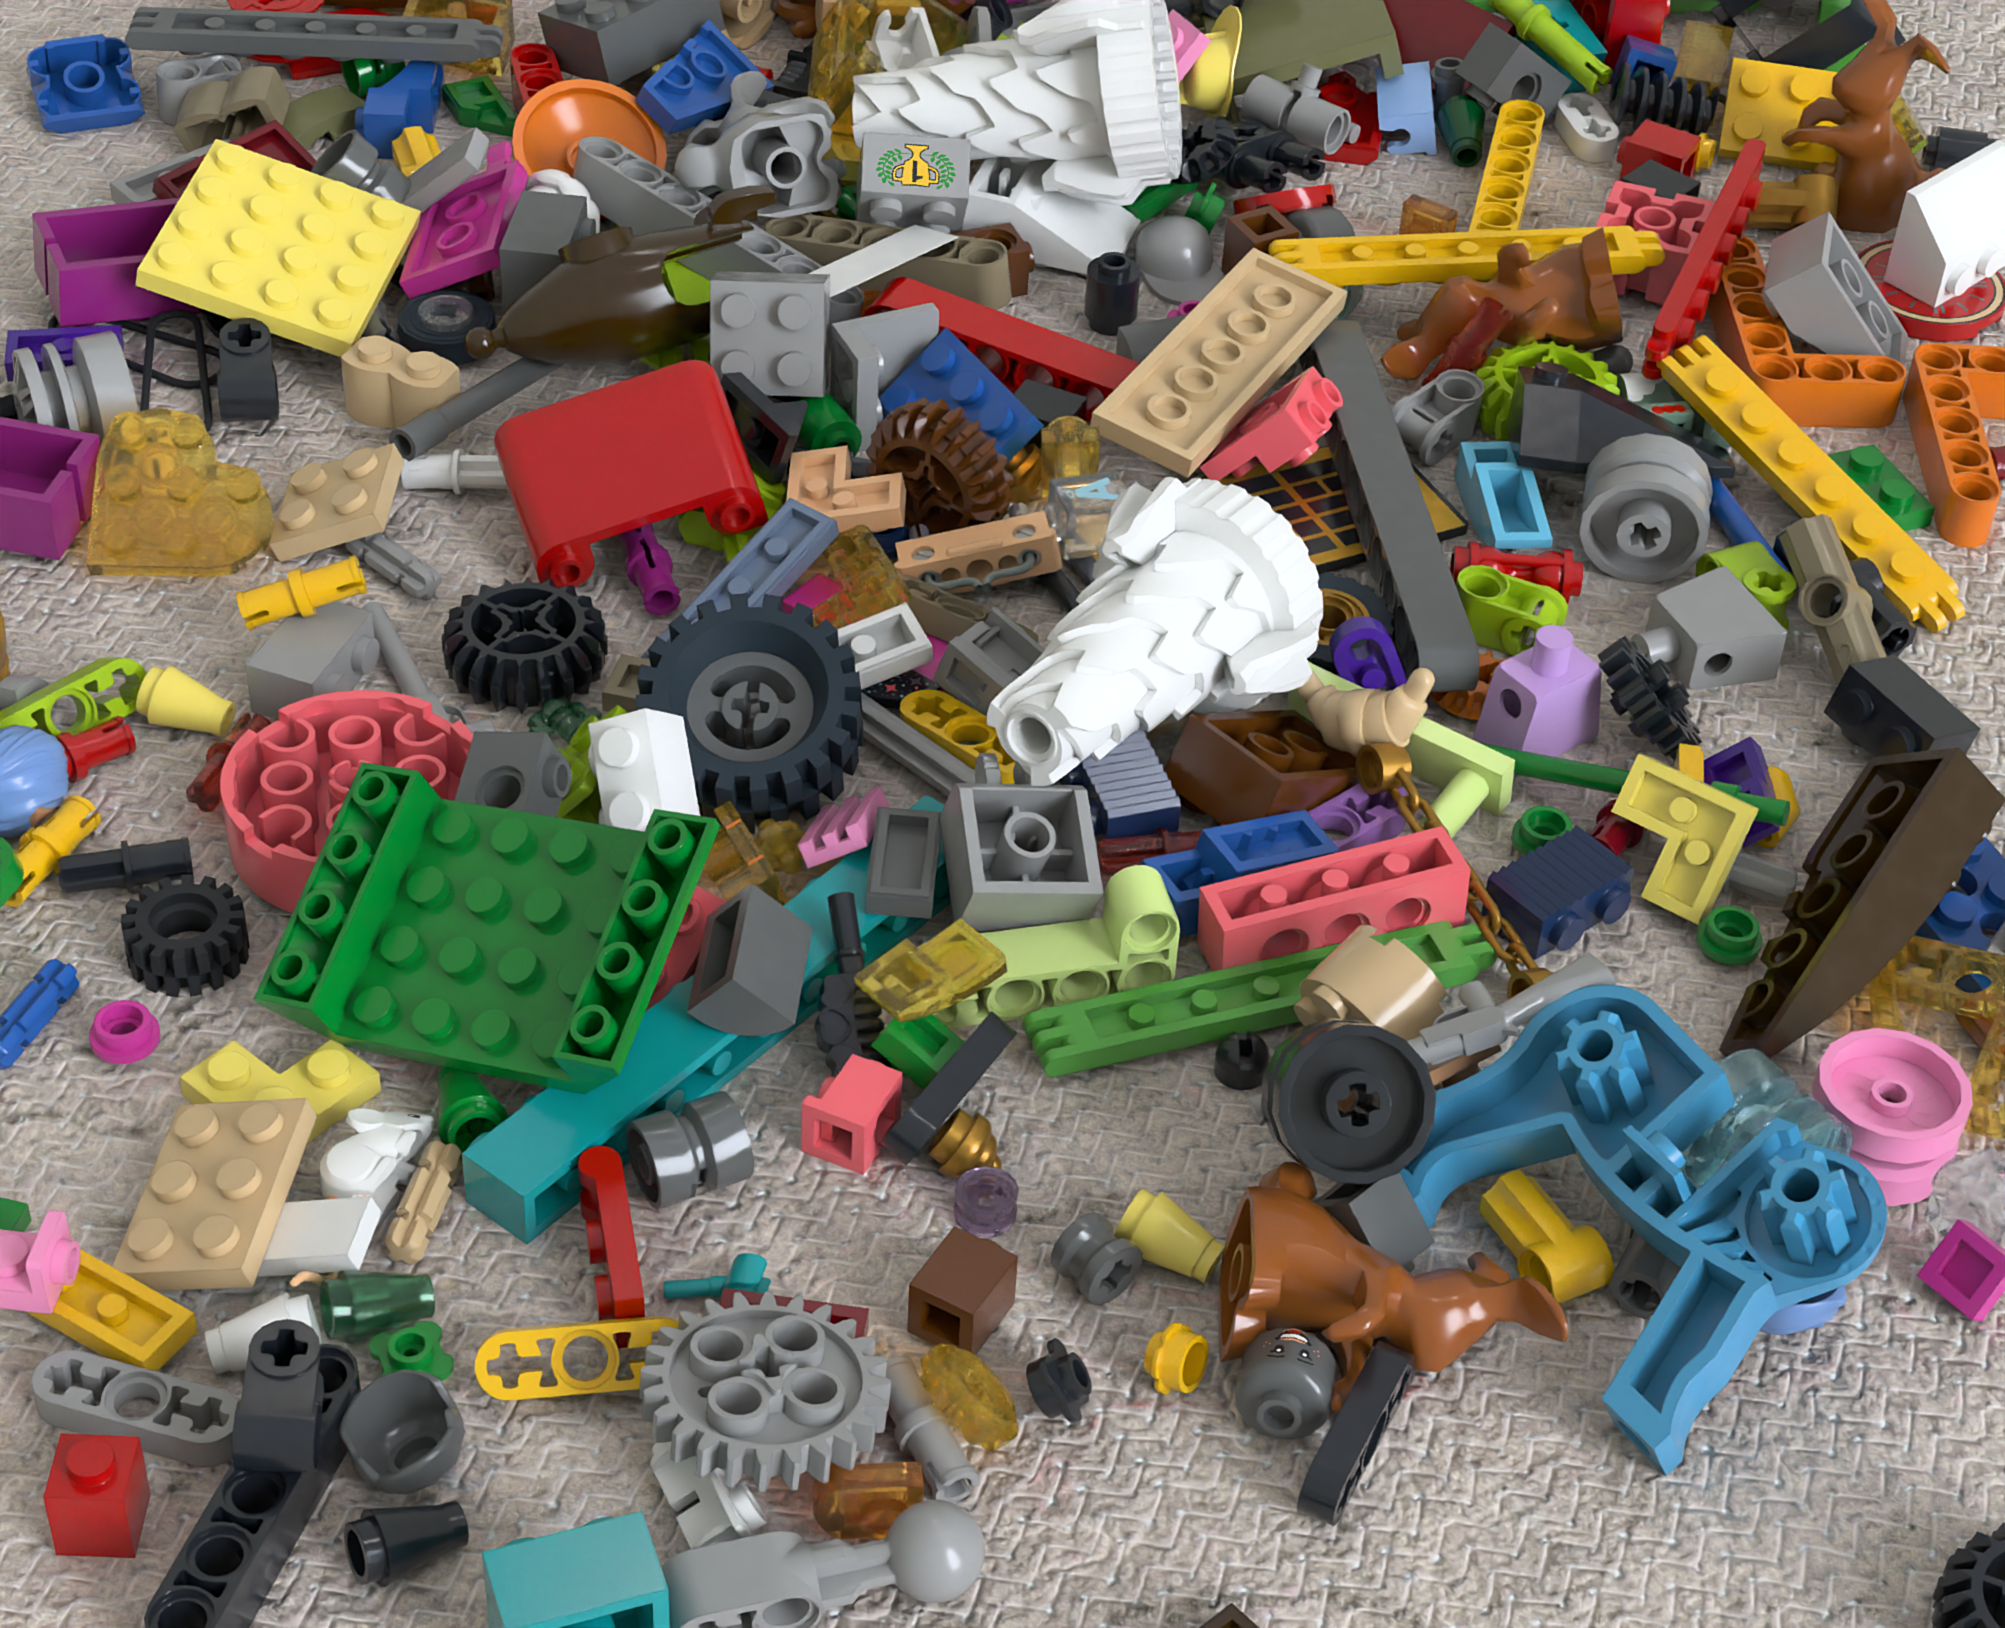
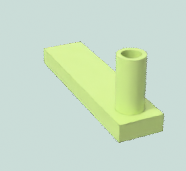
M1308 662L1311 670L1318 676L1324 686L1331 684L1342 691L1363 689ZM1296 689L1288 691V710L1294 709L1313 722L1306 709L1307 703ZM1424 716L1422 717L1410 736V743L1403 748L1408 752L1411 759V775L1443 790L1431 804V807L1451 839H1453L1478 807L1499 816L1510 803L1515 760ZM1425 814L1418 820L1422 828L1429 822Z

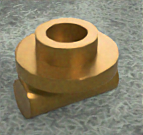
M1029 444L1022 448L1003 467L1004 470L1015 478L1009 489L1014 495L1012 501L1016 504H1027L1048 470V462L1044 457L1040 456L1041 451L1035 444Z

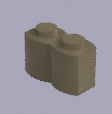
M259 66L249 68L235 75L230 82L210 81L192 88L184 96L173 130L187 153L214 143L215 139H229L233 141L275 119L283 126L291 95L275 67Z

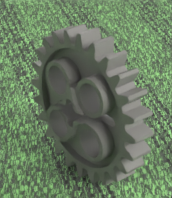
M765 1291L760 1305H750L740 1292H736L733 1296L732 1308L724 1309L717 1302L709 1298L704 1301L703 1318L689 1311L682 1310L679 1312L678 1329L661 1326L659 1328L658 1345L647 1346L645 1366L641 1367L639 1399H642L641 1417L642 1421L653 1423L652 1440L654 1443L671 1441L670 1459L674 1463L692 1456L697 1457L696 1476L700 1478L718 1467L725 1470L726 1487L732 1488L743 1475H749L754 1477L758 1492H765L771 1477L781 1476L785 1484L792 1491L798 1490L800 1473L808 1471L815 1479L821 1483H826L829 1481L830 1462L850 1471L855 1466L856 1451L871 1453L874 1450L875 1433H884L889 1407L891 1379L886 1378L887 1359L882 1356H874L875 1339L873 1336L855 1338L857 1321L853 1318L832 1324L830 1322L832 1306L828 1304L818 1308L811 1314L803 1311L804 1301L803 1296L796 1295L787 1307L777 1306L772 1291Z

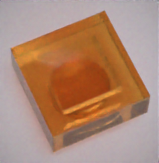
M1412 194L1403 202L1399 235L1454 233L1458 211Z

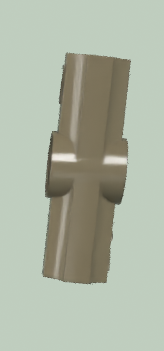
M1821 514L1811 518H1802L1787 526L1786 531L1779 538L1800 589L1799 609L1804 619L1814 625L1838 685L1849 664L1887 657L1872 621V598L1867 590L1858 585L1831 517ZM1842 593L1841 607L1837 613L1830 617L1831 602L1837 595Z

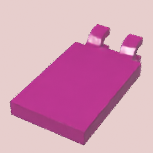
M507 140L489 146L486 171L473 175L420 214L419 225L412 238L399 281L409 299L500 267L499 248L522 190H525L528 178L527 172L519 160L511 161L512 147Z

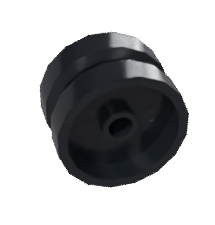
M1326 1018L1298 1028L1276 1048L1263 1075L1261 1109L1271 1137L1292 1160L1337 1183L1370 1184L1398 1174L1421 1153L1434 1126L1436 1090L1426 1062L1405 1039L1379 1026L1360 1020ZM1350 1086L1354 1091V1102L1347 1110H1338V1101L1349 1097Z

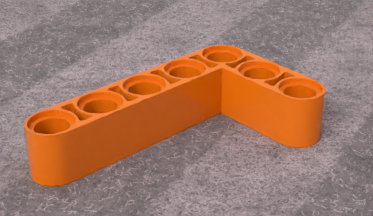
M1748 237L1737 238L1731 263L1729 266L1723 267L1717 292L1715 294L1710 293L1707 306L1721 351L1798 427L1882 428L1891 425L1896 417L1907 375L1903 364L1895 359L1879 355L1794 353L1781 316L1773 317L1763 301L1762 289L1765 285L1766 270L1758 246Z
M1925 343L1919 345L1914 351L1903 392L1904 407L1929 501L1935 507L1933 516L1938 533L1947 542L1956 546L1977 547L1984 544L1988 539L2001 495V486L1981 418L2005 419V347Z

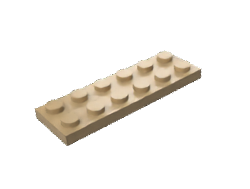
M1252 248L1092 412L1089 430L1188 478L1344 309L1348 291Z

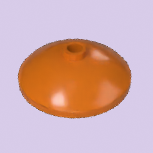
M572 79L557 82L534 94L519 112L511 140L513 161L519 160L526 170L528 177L541 170L555 169L566 172L572 178L580 140L585 137L597 136L616 141L664 171L667 151L661 127L635 101V96L610 83L591 79ZM600 214V221L610 220Z

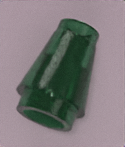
M340 1270L337 1279L323 1280L320 1285V1312L325 1334L329 1340L344 1338L349 1345L371 1338L379 1333L388 1332L417 1322L419 1319L431 1318L435 1312L434 1289L430 1276L427 1273L414 1275L412 1273Z

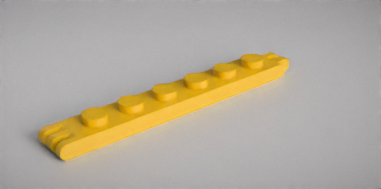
M1631 226L1603 227L1612 275L1640 273L1645 267L1658 266L1665 260L1664 250L1655 232L1635 231ZM1601 227L1279 239L1269 245L1268 252L1270 256L1339 288L1347 285L1378 284L1381 286H1394L1399 283L1419 282L1443 284L1448 278L1464 274L1474 280L1489 282L1498 270L1497 252L1503 246L1510 243H1523L1529 251L1532 264L1561 245L1582 243L1584 236Z
M1701 335L1692 340V348L1688 345H1683L1674 351V358L1671 355H1667L1661 362H1656V366L1661 369V376L1802 518H1811L1821 514L1831 517L1846 556L1850 560L1861 557L1868 558L1876 565L1883 581V594L1911 622L1918 619L1930 632L1937 633L1947 626V620L1955 622L1965 615L1964 606L1956 597L1958 595V587L1955 581L1706 335Z

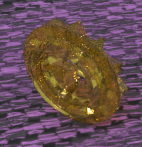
M945 1343L934 1346L920 1360L923 1372L921 1375L922 1385L933 1396L932 1406L942 1411L947 1418L948 1426H955L959 1429L967 1442L974 1445L979 1443L982 1448L995 1452L1017 1437L1019 1427L1013 1399L1000 1378L983 1360L965 1349L956 1348Z

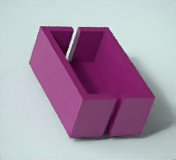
M180 198L32 213L34 270L45 294L49 295V303L60 327H91L97 323L120 320L144 321L170 310H186L195 315L200 314L198 307L136 286L137 269Z
M0 417V549L33 555L39 558L60 560L81 530L80 521L86 522L108 492L99 434Z

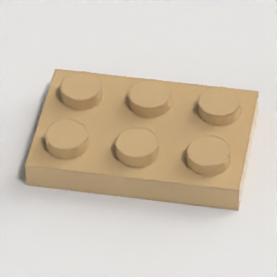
M307 1098L179 1105L112 1267L155 1291L253 1287L317 1118Z

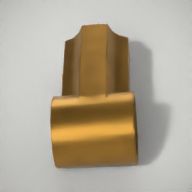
M1805 174L1796 177L1793 182L1762 181L1763 190L1759 205L1755 213L1750 212L1747 228L1789 229L1790 231L1828 211L1836 222L1839 193L1838 180L1824 174Z

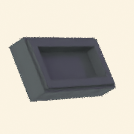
M886 807L877 808L866 889L865 913L932 919L941 839V812Z

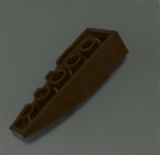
M1959 747L1871 757L1806 856L1802 868L1809 875L1802 892L1799 890L1789 894L1781 911L1789 919L1787 927L1782 936L1768 940L1760 960L1768 968L1764 978L1757 980L1746 988L1719 1048V1051L1727 1059H1770L1820 1025L1863 989L1909 942L1945 894L1956 886L1961 877V869L1975 847L1989 835L1992 829V821L2005 802V797Z

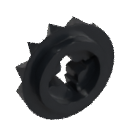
M1206 117L1197 125L1189 122L1187 129L1182 131L1181 172L1178 178L1172 179L1171 182L1176 184H1193L1203 181L1218 173L1230 162L1238 147V137L1225 119L1214 121L1211 117Z

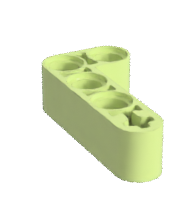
M1134 865L1117 872L1107 882L1104 890L1101 918L936 939L925 942L915 948L909 955L906 966L917 1002L949 1029L980 1025L991 1011L1003 1021L1023 1019L1028 1013L1036 1010L1174 980L1180 925L1159 872L1147 865Z

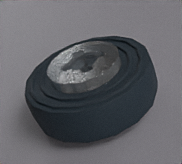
M437 290L421 294L406 302L399 311L397 332L400 336V345L409 350L410 353L420 351L433 352L453 362L456 366L471 363L478 359L473 358L465 348L466 334L474 327L482 326L489 330L495 329V314L487 301L472 293L458 290Z

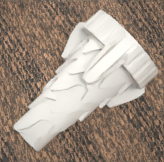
M1061 0L1030 21L1019 26L1018 29L1012 30L1013 38L964 44V53L927 58L909 69L853 76L855 93L852 100L854 124L852 129L855 144L858 148L862 146L864 132L971 140L970 160L1011 157V163L1055 159L1056 161L1042 175L1044 191H1059L1074 198L1120 206L1133 204L1148 186L1170 184L1171 180L1177 179L1181 172L1182 119L1180 93L1171 26L1164 0Z
M1166 477L1159 483L1156 489L1150 491L1135 482L1121 491L1112 506L1105 536L1098 549L1099 558L1093 567L1092 577L1094 581L1076 598L1079 605L1070 611L1051 630L1047 637L1051 642L1042 655L1026 672L1010 683L992 700L987 712V725L996 728L999 741L1004 750L1030 775L1031 786H1048L1070 772L1090 754L1098 762L1136 730L1140 729L1149 732L1168 716H1170L1172 722H1178L1191 710L1201 714H1209L1211 712L1230 713L1235 712L1239 708L1246 710L1255 706L1270 694L1287 692L1303 686L1313 673L1307 658L1316 651L1317 641L1319 640L1320 621L1323 618V596L1317 583L1319 576L1315 564L1308 557L1309 550L1301 537L1295 535L1292 531V525L1282 514L1275 513L1271 509L1270 504L1259 496H1251L1245 489L1230 484L1227 486L1221 484L1218 480H1201V478H1192L1186 483H1181L1178 478Z

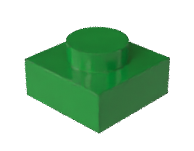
M912 998L885 1027L871 1046L882 1054L895 1070L903 1072V1075L908 1076L924 1090L965 1041Z

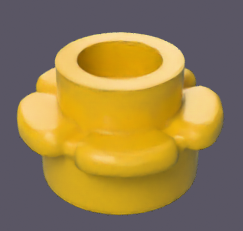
M1179 1322L1171 1323L1164 1332H1156L1151 1337L1144 1356L1145 1371L1155 1379V1390L1163 1395H1167L1171 1389L1183 1393L1194 1391L1200 1384L1206 1371L1209 1357L1208 1342L1204 1336L1192 1333L1188 1325H1182Z

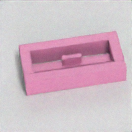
M881 786L869 789L862 801H860L858 794L846 798L839 810L835 803L826 805L821 809L798 843V848L807 868L868 846L874 836L877 808H890Z

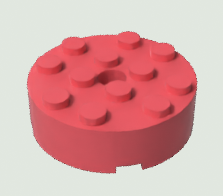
M352 690L327 693L297 701L278 709L279 720L263 728L258 733L248 729L235 743L226 757L220 779L228 849L231 862L239 877L260 898L277 908L293 913L361 763L365 762L419 771L441 799L455 800L473 738V733L460 720L452 724L448 720L432 713V703L420 698L387 691Z

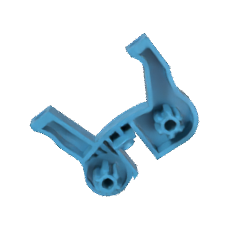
M1594 985L1574 990L1545 1006L1526 1025L1513 1046L1498 1060L1475 1075L1436 1092L1434 1126L1421 1153L1400 1171V1174L1429 1229L1436 1223L1438 1211L1444 1200L1459 1186L1480 1178L1575 1154L1593 1184L1620 1217L1651 1246L1681 1267L1601 1398L1614 1426L1667 1476L1683 1461L1686 1439L1696 1417L1703 1407L1728 1384L1763 1324L1782 1308L1848 1284L1870 1265L1877 1255L1885 1236L1887 1206L1879 1183L1865 1166L1852 1157L1802 1140L1798 1124L1776 1117L1707 1182L1696 1190L1692 1182L1680 1169L1686 1164V1160L1681 1153L1735 1105L1726 1074L1649 997L1624 986Z

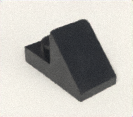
M724 373L721 385L749 463L771 484H780L798 438L808 403L806 401L773 403L743 373Z

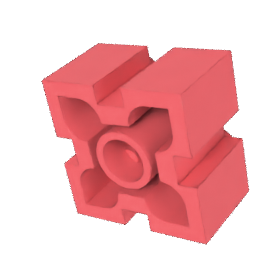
M1616 180L1606 201L1605 212H1601L1595 227L1631 226L1635 231H1653L1658 235L1665 253V260L1658 266L1645 267L1643 271L1636 274L1612 275L1617 295H1625L1629 289L1646 292L1645 300L1651 301L1655 305L1663 306L1716 201L1676 193L1674 200L1655 196V188Z

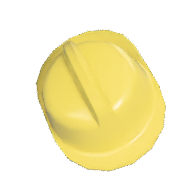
M1230 5L1222 11L1211 33L1205 34L1212 41L1178 84L1180 104L1203 110L1205 118H1213L1220 115L1226 117L1229 111L1233 91V73L1242 31V17L1238 7Z

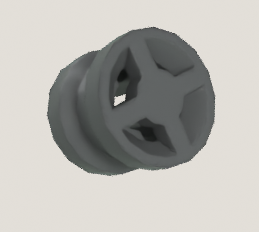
M1091 1212L1072 1222L1062 1232L1051 1252L1050 1264L1064 1278H1075L1078 1280L1079 1291L1089 1302L1094 1305H1102L1119 1296L1131 1284L1142 1264L1143 1253L1131 1240L1116 1238L1113 1235L1114 1227L1101 1213Z

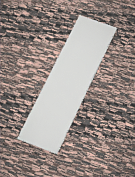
M915 224L808 274H830V297L959 237Z

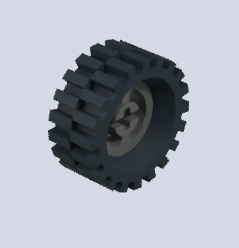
M747 593L730 595L731 609L717 612L714 601L711 599L697 605V622L690 624L681 614L668 624L671 638L670 644L658 636L655 638L648 649L651 666L641 664L637 677L640 695H636L637 710L647 708L683 716L698 806L702 807L704 817L716 818L720 824L719 830L722 828L725 817L736 818V820L741 819V822L737 823L739 834H755V820L770 818L773 832L790 828L789 812L798 809L805 821L819 814V794L823 793L834 802L844 791L843 772L853 776L859 763L858 746L863 747V715L859 671L855 672L854 654L848 643L839 646L838 629L827 619L814 628L813 609L799 602L795 605L792 613L788 614L782 610L781 596L764 594L762 607H748ZM749 693H759L760 713L756 714L753 725L755 749L745 750L743 728H747L750 722L751 705ZM778 698H779L780 700H782L783 702H785L786 704L779 702V701H778ZM717 738H723L724 740H726L727 745L718 740Z

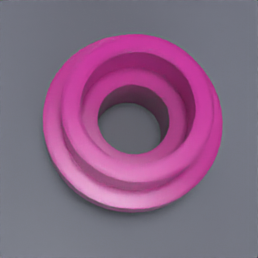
M132 1000L115 1001L101 1008L97 1012L94 1023L89 1031V1041L93 1053L101 1060L114 1064H127L144 1059L157 1048L161 1037L157 1019L149 1013V1010L143 1004Z

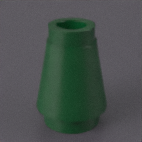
M1457 95L1447 99L1442 104L1436 118L1438 129L1452 156V160L1459 167H1472L1482 158L1486 115L1483 107L1474 98L1467 95Z

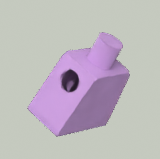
M1557 625L1541 627L1536 633L1534 647L1501 662L1494 670L1472 740L1479 743L1557 757L1596 737L1599 730L1602 671L1598 663L1573 645L1574 638L1569 630Z

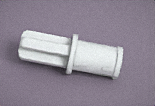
M455 449L453 454L423 453L411 461L404 459L401 471L404 489H453L455 494H464L466 488L508 489L497 455H466L463 449Z

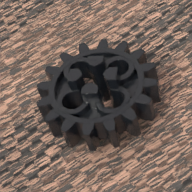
M1626 636L1618 639L1597 655L1601 661L1599 667L1608 676L1606 682L1614 690L1611 693L1612 699L1609 701L1619 716L1627 711L1630 712L1629 718L1631 723L1628 724V727L1634 735L1641 738L1646 734L1652 745L1656 743L1663 755L1666 757L1669 755L1673 761L1676 759L1679 743L1695 746L1702 743L1698 735L1700 730L1690 719L1693 716L1685 707L1689 704L1688 698L1690 695L1680 681L1673 686L1669 685L1668 682L1671 680L1669 674L1672 671L1668 664L1661 659L1653 663L1651 657L1647 653L1643 655L1637 643L1634 641L1630 642Z

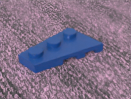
M708 19L693 39L690 38L682 46L680 52L672 60H668L642 86L635 101L668 135L697 126L705 118L714 120L725 116L731 106L729 93L730 85L734 78L744 72L761 71ZM765 76L767 85L764 90L772 92L775 85Z

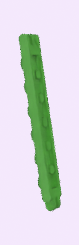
M1440 921L1370 937L1384 946L1393 937L1406 945L1431 969L1444 988L1459 986L1473 981L1478 976L1480 970L1491 967L1498 958L1489 942H1486L1477 924L1453 928L1449 921ZM1339 944L1036 1010L1028 1013L1023 1018L1022 1027L1027 1037L1031 1039V1045L1035 1054L1041 1058L1040 1064L1045 1074L1049 1077H1058L1221 1040L1227 1034L1234 1031L1247 1034V1031L1256 1032L1300 1022L1293 1009L1294 1005L1301 999L1300 983Z

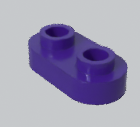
M1366 616L1354 617L1344 621L1334 630L1329 641V652L1339 677L1362 688L1379 689L1387 687L1385 691L1394 690L1398 686L1406 684L1408 680L1387 629L1380 621ZM1368 639L1362 647H1350L1359 640Z

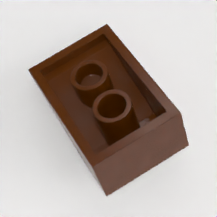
M1294 709L1190 714L1163 770L1167 772L1168 780H1171L1172 789L1175 788V791L1179 793L1180 803L1184 807L1202 815H1209L1222 826L1300 810L1309 812L1359 784L1356 773V757H1353L1349 752H1342L1327 746L1321 732L1315 727L1314 723Z

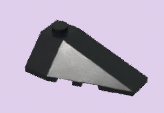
M1537 362L1534 368L1518 366L1505 428L1517 466L1587 474L1589 464L1602 448L1622 437L1648 433L1669 436L1693 448L1707 464L1710 478L1734 477L1736 467L1727 449L1574 373H1568V368L1552 362Z

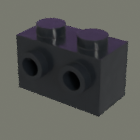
M1896 655L1849 664L1824 710V713L1841 728L1842 734L1850 742L1862 746L1873 757L1959 747L1967 754L1981 729Z

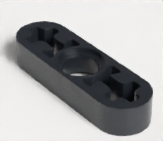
M991 1011L897 1121L880 1144L907 1166L1017 1035V1032Z
M1382 1341L1375 1345L1309 1467L1299 1494L1297 1511L1332 1526L1338 1523L1401 1404L1413 1373L1416 1360L1414 1354Z

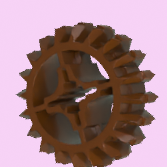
M922 397L918 401L907 402L903 406H898L877 425L876 431L871 435V445L865 451L871 460L866 469L869 475L879 476L902 472L906 488L904 522L905 525L908 524L910 527L915 525L918 537L921 536L919 524L925 525L929 530V535L1002 520L1008 513L1007 509L1010 502L1014 499L1009 486L1015 478L1003 469L1008 457L996 452L993 447L996 438H987L980 430L981 420L973 423L966 419L963 407L950 410L948 404L943 399L931 403L928 399Z

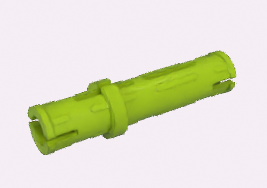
M1489 0V5L1492 8L1497 9L1517 27L1516 32L1524 41L1532 40L1581 83L1590 94H1596L1601 91V88L1596 84L1597 80L1604 87L1608 84L1613 75V70L1603 64L1551 18L1550 10L1544 4L1536 5L1532 0Z

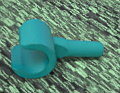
M739 1254L734 1259L727 1276L664 1281L665 1299L709 1296L721 1298L723 1288L764 1294L771 1283L769 1278L762 1277L767 1261L757 1254Z

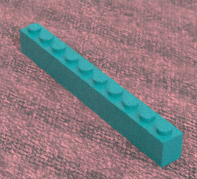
M926 795L909 809L942 812L945 805ZM942 831L932 918L951 904ZM873 838L867 847L847 854L843 860L821 877L811 879L799 894L783 905L813 927L795 1025L781 1032L763 1036H741L719 1031L702 1023L687 1012L695 974L686 981L678 982L667 992L663 999L644 1013L619 1076L585 1095L547 1087L541 1093H535L528 1097L519 1110L492 1131L479 1135L470 1144L468 1149L462 1153L466 1202L526 1245L529 1244L580 1202V1193L583 1186L579 1180L578 1161L584 1151L595 1146L610 1147L619 1153L622 1166L624 1167L630 1162L626 1142V1125L628 1121L664 1109L670 1110L677 1117L680 1116L685 1102L719 1091L817 1012V1004L821 998L819 988L827 975L839 974L837 961L833 958L835 947L827 900L828 896L840 892L854 893L861 945L865 951V956L863 957L865 971L869 970L931 919L865 913V898Z

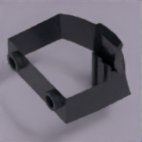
M1716 0L1718 5L1711 9L1725 33L1733 29L1750 50L1746 54L1748 60L1819 70L1828 68L1870 41L1877 29V25L1863 0H1851L1850 5L1763 58L1733 20L1734 17L1759 0ZM1896 25L1894 38L1898 47L1906 40Z

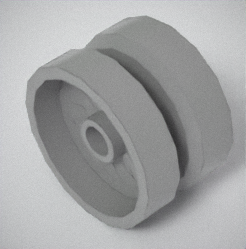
M1648 433L1627 436L1602 448L1589 464L1584 484L1579 535L1585 554L1600 570L1619 580L1649 584L1668 581L1690 570L1705 552L1709 535V508L1711 504L1712 482L1707 464L1693 448L1669 436Z

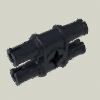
M1221 115L1212 118L1214 121L1225 119L1237 134L1238 147L1230 162L1208 179L1217 178L1223 180L1227 186L1234 189H1244L1251 186L1265 193L1282 191L1285 187L1287 177L1283 176V174L1288 172L1301 176L1308 181H1315L1324 173L1326 163L1318 161L1325 159L1323 150L1299 143L1295 136L1286 130L1274 131L1266 128L1263 123L1256 120L1238 123Z

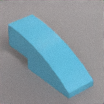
M1509 441L1461 442L1454 477L1468 518L1481 539L1488 546L1497 549L1551 548L1553 538L1533 469L1531 467L1517 466Z

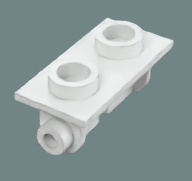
M671 1441L654 1444L650 1466L670 1506L678 1512L696 1499H700L699 1503L676 1517L691 1549L759 1534L757 1529L766 1524L767 1519L756 1498L744 1483L738 1486L734 1485L732 1488L726 1487L725 1470L718 1467L700 1478L696 1476V1456L674 1463L670 1459Z

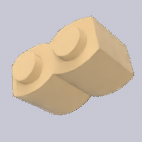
M383 336L362 337L341 356L346 413L356 421L369 426L396 429L423 412L434 410L461 394L459 368L453 362L429 351L410 353L402 345L390 341ZM454 432L450 433L448 437L439 444H443Z

